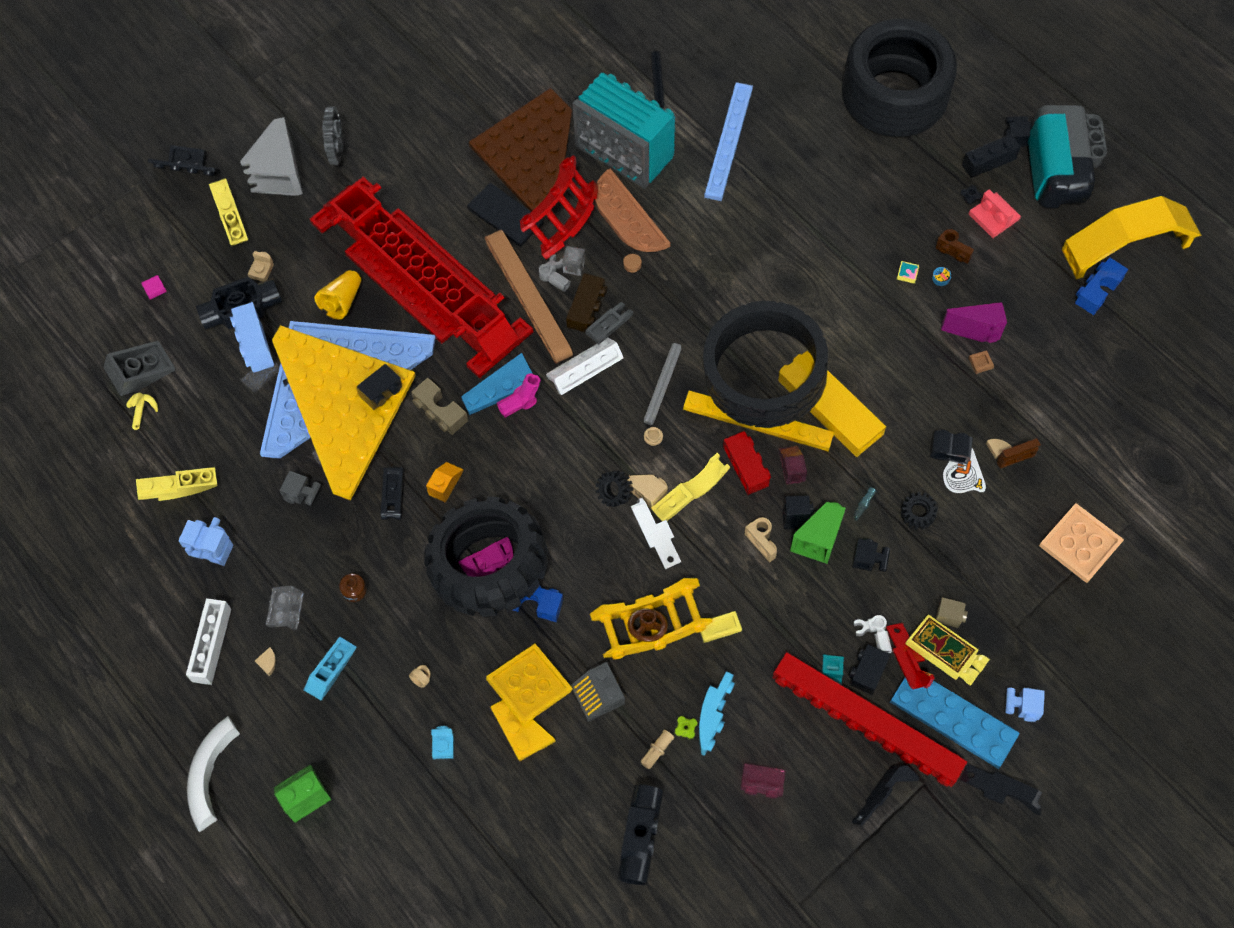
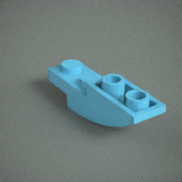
M728 672L725 673L718 689L712 686L709 687L704 699L699 724V745L701 754L704 756L707 750L711 752L716 742L713 738L716 732H721L725 724L722 721L723 714L720 712L726 703V700H724L726 693L730 694L735 685L732 682L734 675Z

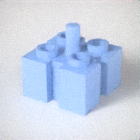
M216 517L212 519L209 527H206L207 524L202 521L195 520L193 522L188 520L179 538V543L182 547H185V551L189 556L202 560L204 558L222 566H225L233 548L229 536H227L222 527H219L220 519Z

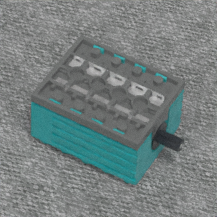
M600 73L599 77L584 90L581 96H575L573 101L575 146L638 186L646 189L649 183L654 180L674 156V113L670 109H662L655 100L649 101L642 92H634L627 83L621 84L612 74Z

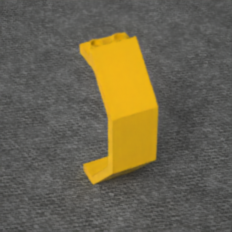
M1159 196L1110 211L1067 239L1062 252L1075 278L1080 279L1084 277L1089 267L1128 243L1173 231L1176 237L1181 238L1183 242L1181 247L1185 249L1190 247L1195 237L1202 235L1186 206Z

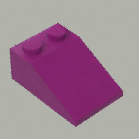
M1001 302L947 309L941 325V331L979 342H996L1000 340L1007 324L1003 304Z

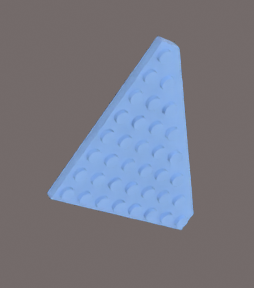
M290 321L289 328L407 370L413 369L432 356L436 336L430 334ZM281 364L260 451L261 457L280 459L311 438L290 385L288 384L287 387H284L283 380L287 379Z

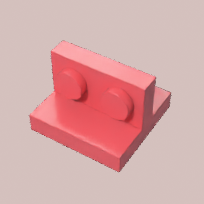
M990 190L984 193L981 203L969 212V215L992 238L1019 221L1021 217L997 192L994 194Z

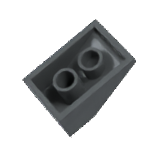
M159 341L109 353L106 356L103 367L120 396L137 392L176 369Z

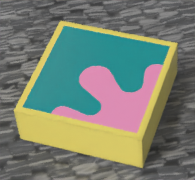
M901 261L897 280L915 284L919 265Z

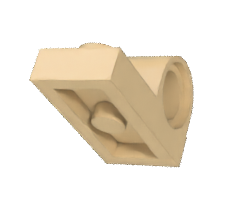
M761 517L747 525L744 534L763 556L771 562L776 558L777 554L775 544L771 540L768 541L772 525L767 518ZM763 527L766 529V531L760 532L757 530V528Z

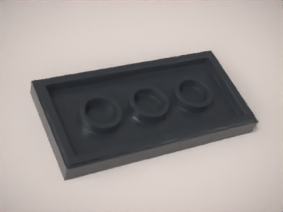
M489 183L467 205L468 210L497 231L503 230L506 237L519 247L534 234L530 228L522 232L520 220L526 214L531 213V211L492 183ZM540 219L536 223L538 228L544 224V220Z

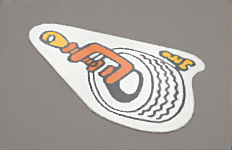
M973 449L968 464L949 461L944 469V483L950 491L955 493H964L970 490L985 491V481Z

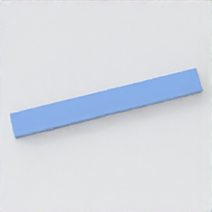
M735 84L704 198L722 201L753 86Z

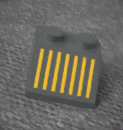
M607 662L588 670L571 684L572 690L588 722L625 705V697Z

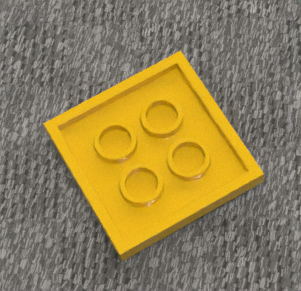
M533 644L486 677V680L522 725H525L572 692V687L536 644Z

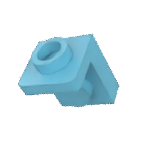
M439 726L436 729H432V758H454V733L452 729H449L447 726Z

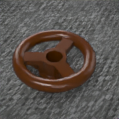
M641 609L634 612L629 617L627 623L630 634L643 642L659 640L665 635L668 628L667 620L663 614L653 609ZM640 616V628L635 630L633 626L634 621ZM656 617L660 620L661 624L656 622ZM652 629L659 631L657 634L652 636L642 635L646 631H650Z

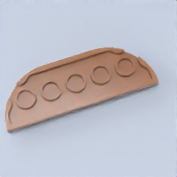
M611 168L604 172L597 181L598 196L595 199V203L601 215L619 238L631 248L644 252H656L670 247L668 239Z

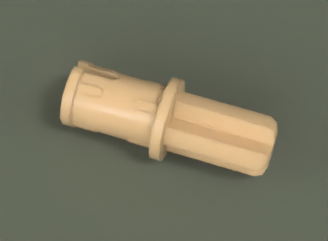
M664 730L654 744L651 743V748L641 760V764L645 768L650 769L658 758L665 754L664 750L674 739V736Z

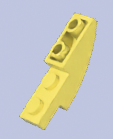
M223 179L209 184L231 246L248 241L227 180Z
M215 467L176 471V475L136 479L138 500L158 498L159 501L170 500L217 486Z

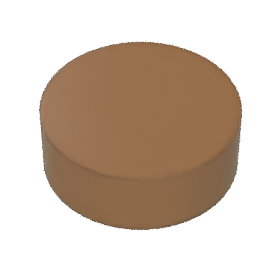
M636 254L627 255L623 261L625 270L632 273L639 271L642 265L641 258Z

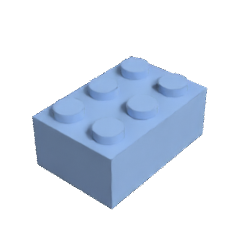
M253 302L231 309L233 316L230 319L235 328V336L240 344L239 349L242 357H244L246 366H250L253 373L275 366L262 323Z

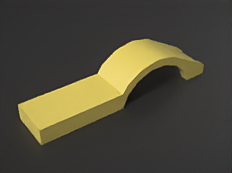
M716 453L709 459L708 464L697 476L688 482L680 483L651 507V510L661 521L670 520L692 500L704 495L715 486L730 469V466L728 464L724 466L719 461L720 455Z

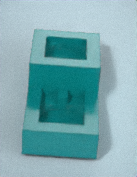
M823 655L822 674L842 685L844 657Z

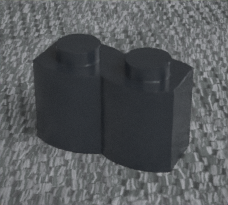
M944 429L935 431L932 436L930 457L937 460H949L951 462L968 464L971 459L973 437L965 433L952 434Z

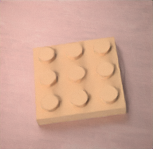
M1075 503L1039 546L1088 583L1124 539Z

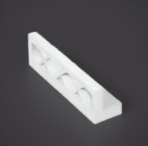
M606 338L599 345L592 346L548 372L546 376L554 382L558 393L563 395L623 359V355L617 342Z

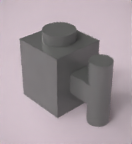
M289 471L280 489V493L283 499L291 504H294V502L301 504L306 496L304 503L311 506L321 484L314 482L310 488V482L306 476Z

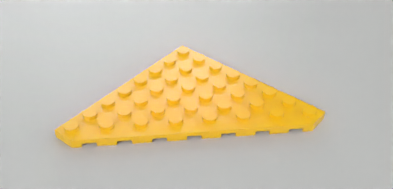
M280 325L272 342L332 493L351 500L416 376L415 372ZM386 364L401 378L402 388L397 394L388 398L384 405L378 406L373 410L359 397L356 386Z

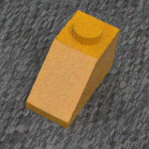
M448 462L444 463L434 471L426 485L428 494L446 503L464 470Z

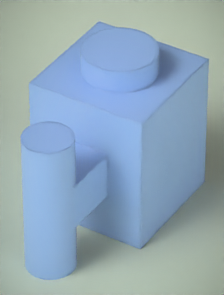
M1007 688L1006 713L1014 714V707H1018V717L1024 718L1025 721L1029 722L1039 720L1043 715L1044 691L1023 688L1019 693V697H1016L1015 689Z

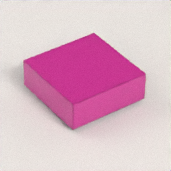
M158 275L141 283L149 299L166 292Z

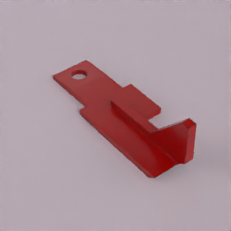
M903 623L886 626L896 647L892 650L910 688H929L934 680V676L920 669L918 663L925 661V658L906 645L910 636ZM894 629H899L900 633H896Z

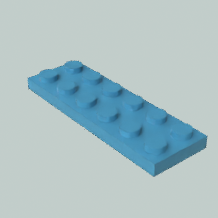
M904 678L890 701L893 705L997 769L1001 767L1020 734L935 681L932 682L929 688L911 689L906 678Z

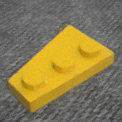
M503 700L491 706L493 714L519 761L556 742L533 719L522 725Z

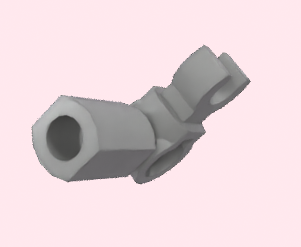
M554 254L550 257L549 262L539 267V278L542 281H549V283L565 292L570 287L571 281L556 272V269L563 266V259L555 262L556 255Z

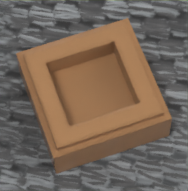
M987 350L969 356V361L975 374L994 368Z

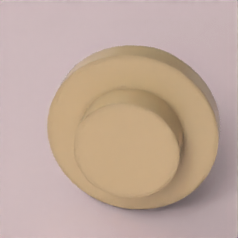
M651 427L645 431L644 440L649 445H658L663 440V433L660 429Z

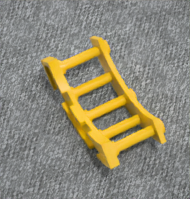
M683 578L672 586L663 589L664 594L657 597L649 595L636 599V604L625 606V603L601 605L591 612L592 621L604 623L612 647L603 654L604 658L613 657L614 660H617L625 655L636 654L654 648L655 650H661L669 643L706 630V626L711 624L713 620L712 618H701L692 595L693 590L700 586L698 579ZM682 596H685L693 622L684 627L681 626L674 606L675 600ZM659 606H666L675 631L665 634L662 638L653 642H639L630 634L627 623L629 617L634 612L641 609L654 610V608ZM621 618L624 621L631 644L619 645L611 622L612 619ZM651 630L652 635L659 632L658 630Z

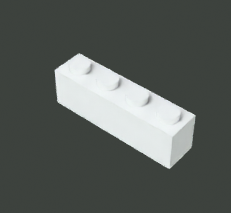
M206 598L186 676L194 683L212 685L231 613V608L226 601Z

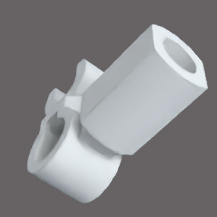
M877 615L867 619V621L860 619L854 621V626L860 625L863 628L856 631V636H863L869 631L870 633L875 632L877 648L889 654L892 652L888 632L885 631L886 619L883 616Z

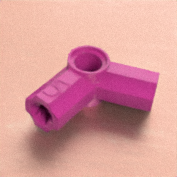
M527 374L522 385L516 388L512 395L497 402V407L502 416L507 417L522 408L529 409L536 404L535 394L541 381L538 375Z

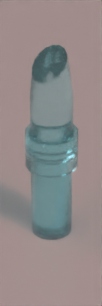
M870 487L865 496L860 500L859 506L854 512L855 520H858L865 509L868 508L871 499L876 493L874 488Z

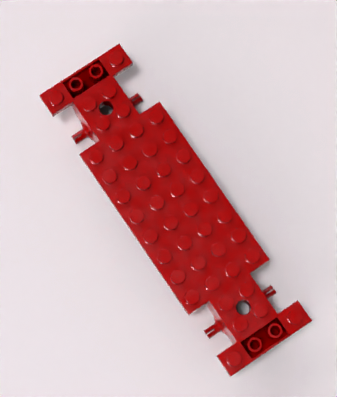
M362 177L323 205V209L311 217L310 222L321 233H324L332 225L335 226L336 224L347 232L356 242L345 250L346 256L426 330L435 335L439 342L444 343L452 335L456 336V338L460 336L478 352L466 363L467 367L477 377L481 378L533 333V328L521 317L510 325L505 318V314L497 307V304L504 299V296L501 293L495 296L491 290L399 208L389 214L382 207L381 202L374 197V194L381 190V186L378 183L372 185L367 179Z

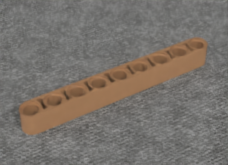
M503 230L486 236L485 240L491 253L553 361L557 364L572 357L573 352Z

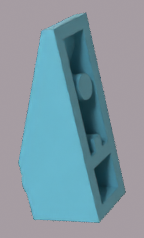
M339 637L309 676L304 691L322 700L357 647Z

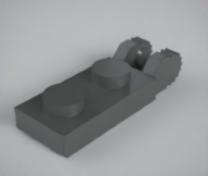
M621 302L588 327L586 335L599 345L623 325L624 322L630 319L634 312L628 309L620 316L619 313L625 307V304Z

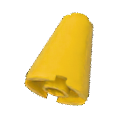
M348 270L320 289L314 297L318 308L321 311L322 309L328 312L326 315L331 318L343 319L348 314L361 284L360 275L356 271Z

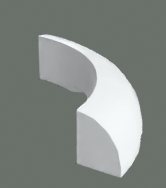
M228 716L219 722L204 738L190 766L187 797L193 822L199 832L218 820L212 809L208 792L214 768L213 764L219 753L234 738L240 735Z

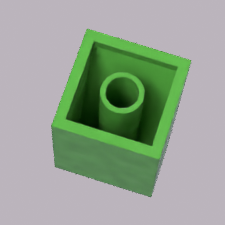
M826 502L794 534L790 552L828 564L846 508L836 502Z
M311 764L274 787L275 796L285 813L294 822H297L331 800Z

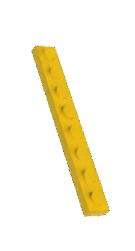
M693 391L688 392L683 406V410L828 452L834 435L833 431L798 421L772 428L755 427V425L748 426L728 417L727 413H723L714 404L710 396Z

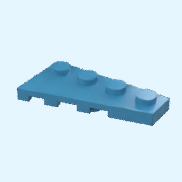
M522 353L461 396L469 415L492 406L512 395L514 390L522 385L525 376L532 373Z

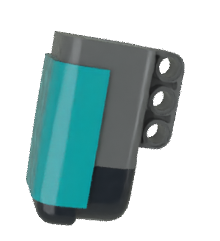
M1042 106L1037 110L1031 123L1032 130L1028 139L1035 198L1039 200L1040 205L1044 208H1059L1061 204L1085 203L1093 193L1095 185L1094 168L1100 166L1107 154L1102 119L1098 115L1086 114L1083 106Z

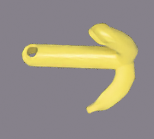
M138 392L126 404L127 408L136 406L132 423L134 430L140 428L144 401L149 402L155 412H158V405L150 395Z

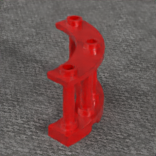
M574 155L564 159L559 164L558 178L546 198L531 213L526 214L520 220L522 232L530 228L541 241V252L545 259H548L564 247L563 242L570 236L573 238L593 211V201L598 196V185L595 181L586 183L576 170V157ZM572 178H574V179L577 181V183L580 185L581 189H579V188L576 186V184L573 182ZM568 187L578 198L575 209L563 195ZM558 201L570 214V218L564 225L551 211ZM545 215L558 229V232L550 239L536 225Z

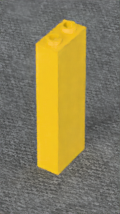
M808 351L802 355L798 354L791 364L784 365L780 369L778 381L790 393L804 384L811 375L815 366L811 354ZM827 370V382L822 397L809 412L829 431H833L834 436L852 454L858 457L884 435L886 426Z

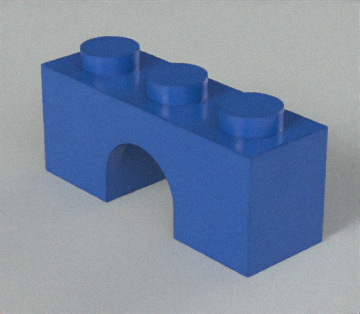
M1109 258L1105 263L1101 262L1096 269V275L1091 274L1086 281V287L1082 286L1076 293L1078 298L1075 304L1092 315L1098 311L1108 296V293L1103 291L1100 286H1106L1114 291L1128 271L1126 267L1112 258Z
M541 586L538 587L530 598L525 596L520 600L521 605L526 600L536 601L538 603L537 617L557 622L564 601L563 594L560 591L542 589ZM521 606L513 609V611L519 612Z

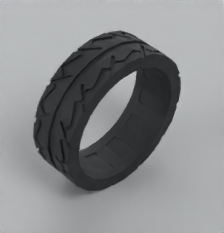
M776 301L751 302L734 308L722 316L710 330L705 341L703 353L707 390L710 391L709 394L714 404L723 413H727L728 417L748 426L755 425V427L772 428L783 426L802 418L820 400L827 382L828 348L819 325L797 307L782 302L776 303ZM770 330L791 335L799 340L809 350L815 364L807 381L790 394L772 399L751 398L730 388L721 378L717 366L725 349L733 341L745 334Z

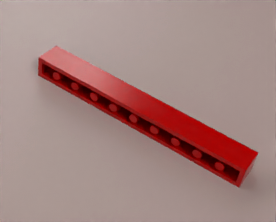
M789 653L785 654L774 671L773 678L778 685L782 687L787 686L792 689L796 696L800 698L805 697L810 700L814 707L818 709L823 708L828 711L832 718L836 720L841 719L846 722V726L854 731L859 730L864 733V737L872 742L877 741L882 744L883 749L900 755L904 762L908 764L913 763L919 767L918 769L926 775L931 774L944 786L949 785L952 787L967 763L963 758Z

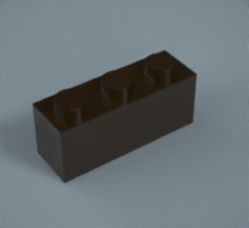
M586 273L583 274L566 318L567 328L586 333V329L595 322V313L599 312L601 308L600 300L602 297H605L607 292L604 278Z

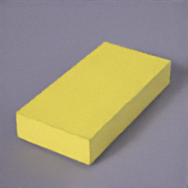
M736 611L712 618L713 622L706 626L707 629L700 632L703 642L706 643L741 632L742 627Z

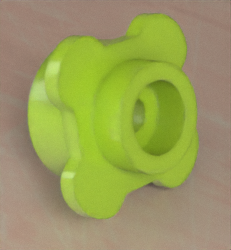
M680 716L677 719L678 727L675 729V734L692 739L695 736L694 729L697 726V721Z

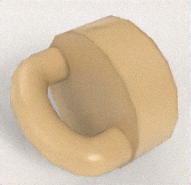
M425 665L418 666L417 669L415 668L409 674L412 682L421 688H424L430 682V670Z

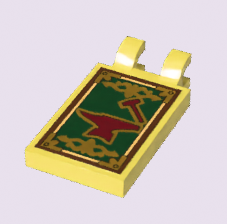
M929 614L906 642V645L955 680L960 676L970 686L990 660L984 655H977V648Z

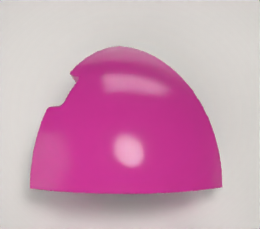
M508 537L499 540L483 550L462 559L458 563L468 576L480 577L493 574L506 566L513 558L510 540Z

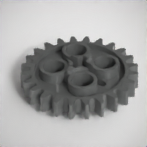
M327 107L324 111L325 115H323L324 120L322 123L324 149L327 153L328 162L331 165H340L344 149L342 122L339 119L337 107Z

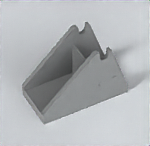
M285 118L274 119L240 161L242 166H250L249 169H245L243 172L244 174H252L248 179L249 185H257L255 188L250 189L252 193L301 195L303 193Z

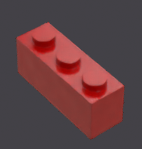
M745 431L724 439L723 449L747 495L769 487L771 475L769 470L763 467L760 453L754 450L752 438L748 437Z

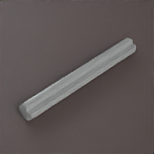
M673 343L671 345L644 417V423L654 424L681 351L680 344Z

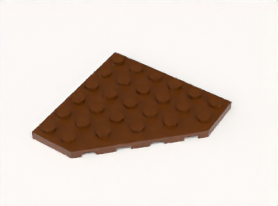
M550 88L469 141V146L531 212L549 194L550 189L558 178L559 164L566 159L572 109Z

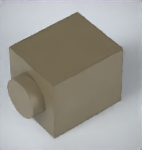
M942 597L938 605L936 620L941 624L959 628L961 623H965L968 611H965L966 603Z

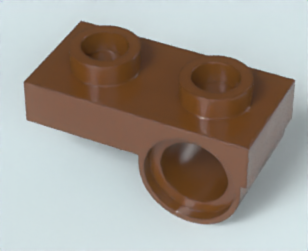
M953 229L945 230L938 239L936 249L956 258L960 262L968 264L974 249L958 242L959 234Z

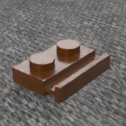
M1036 438L1003 450L997 461L999 468L1001 469L1034 457L1039 449L1038 447L1041 445L1039 440Z

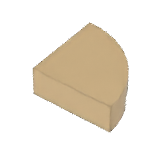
M990 439L986 442L995 459L1000 457L1003 450L1011 448L1010 444L1000 439Z
M268 648L255 660L268 676L273 673L276 663L275 653L271 648Z

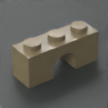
M429 378L425 379L411 392L414 405L419 409H424L425 414L430 420H436L442 431H447L453 435L468 422L467 413L454 401L446 407L436 405L443 398L441 389Z

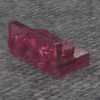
M744 763L740 790H745V793L750 795L762 793L766 797L773 799L778 798V796L782 797L786 770Z

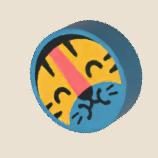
M945 267L936 268L932 275L933 282L939 286L947 285L951 279V272Z

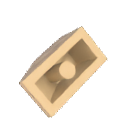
M654 475L629 476L628 481L633 483L630 484V487H633V491L630 492L638 499L643 498L650 509L667 495L668 487L663 479L657 478Z

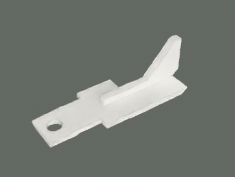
M638 499L636 501L637 504L632 505L631 509L649 547H655L665 569L680 563L681 560L671 541L674 535L667 521L656 524L644 499ZM669 556L673 557L674 559L672 563H669L667 561V558Z

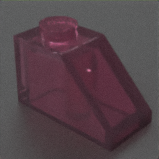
M799 447L780 448L779 455L786 484L805 482L807 469L804 456Z

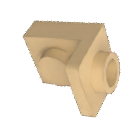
M254 251L253 257L255 260L248 272V276L258 281H267L274 266L272 258L266 252Z

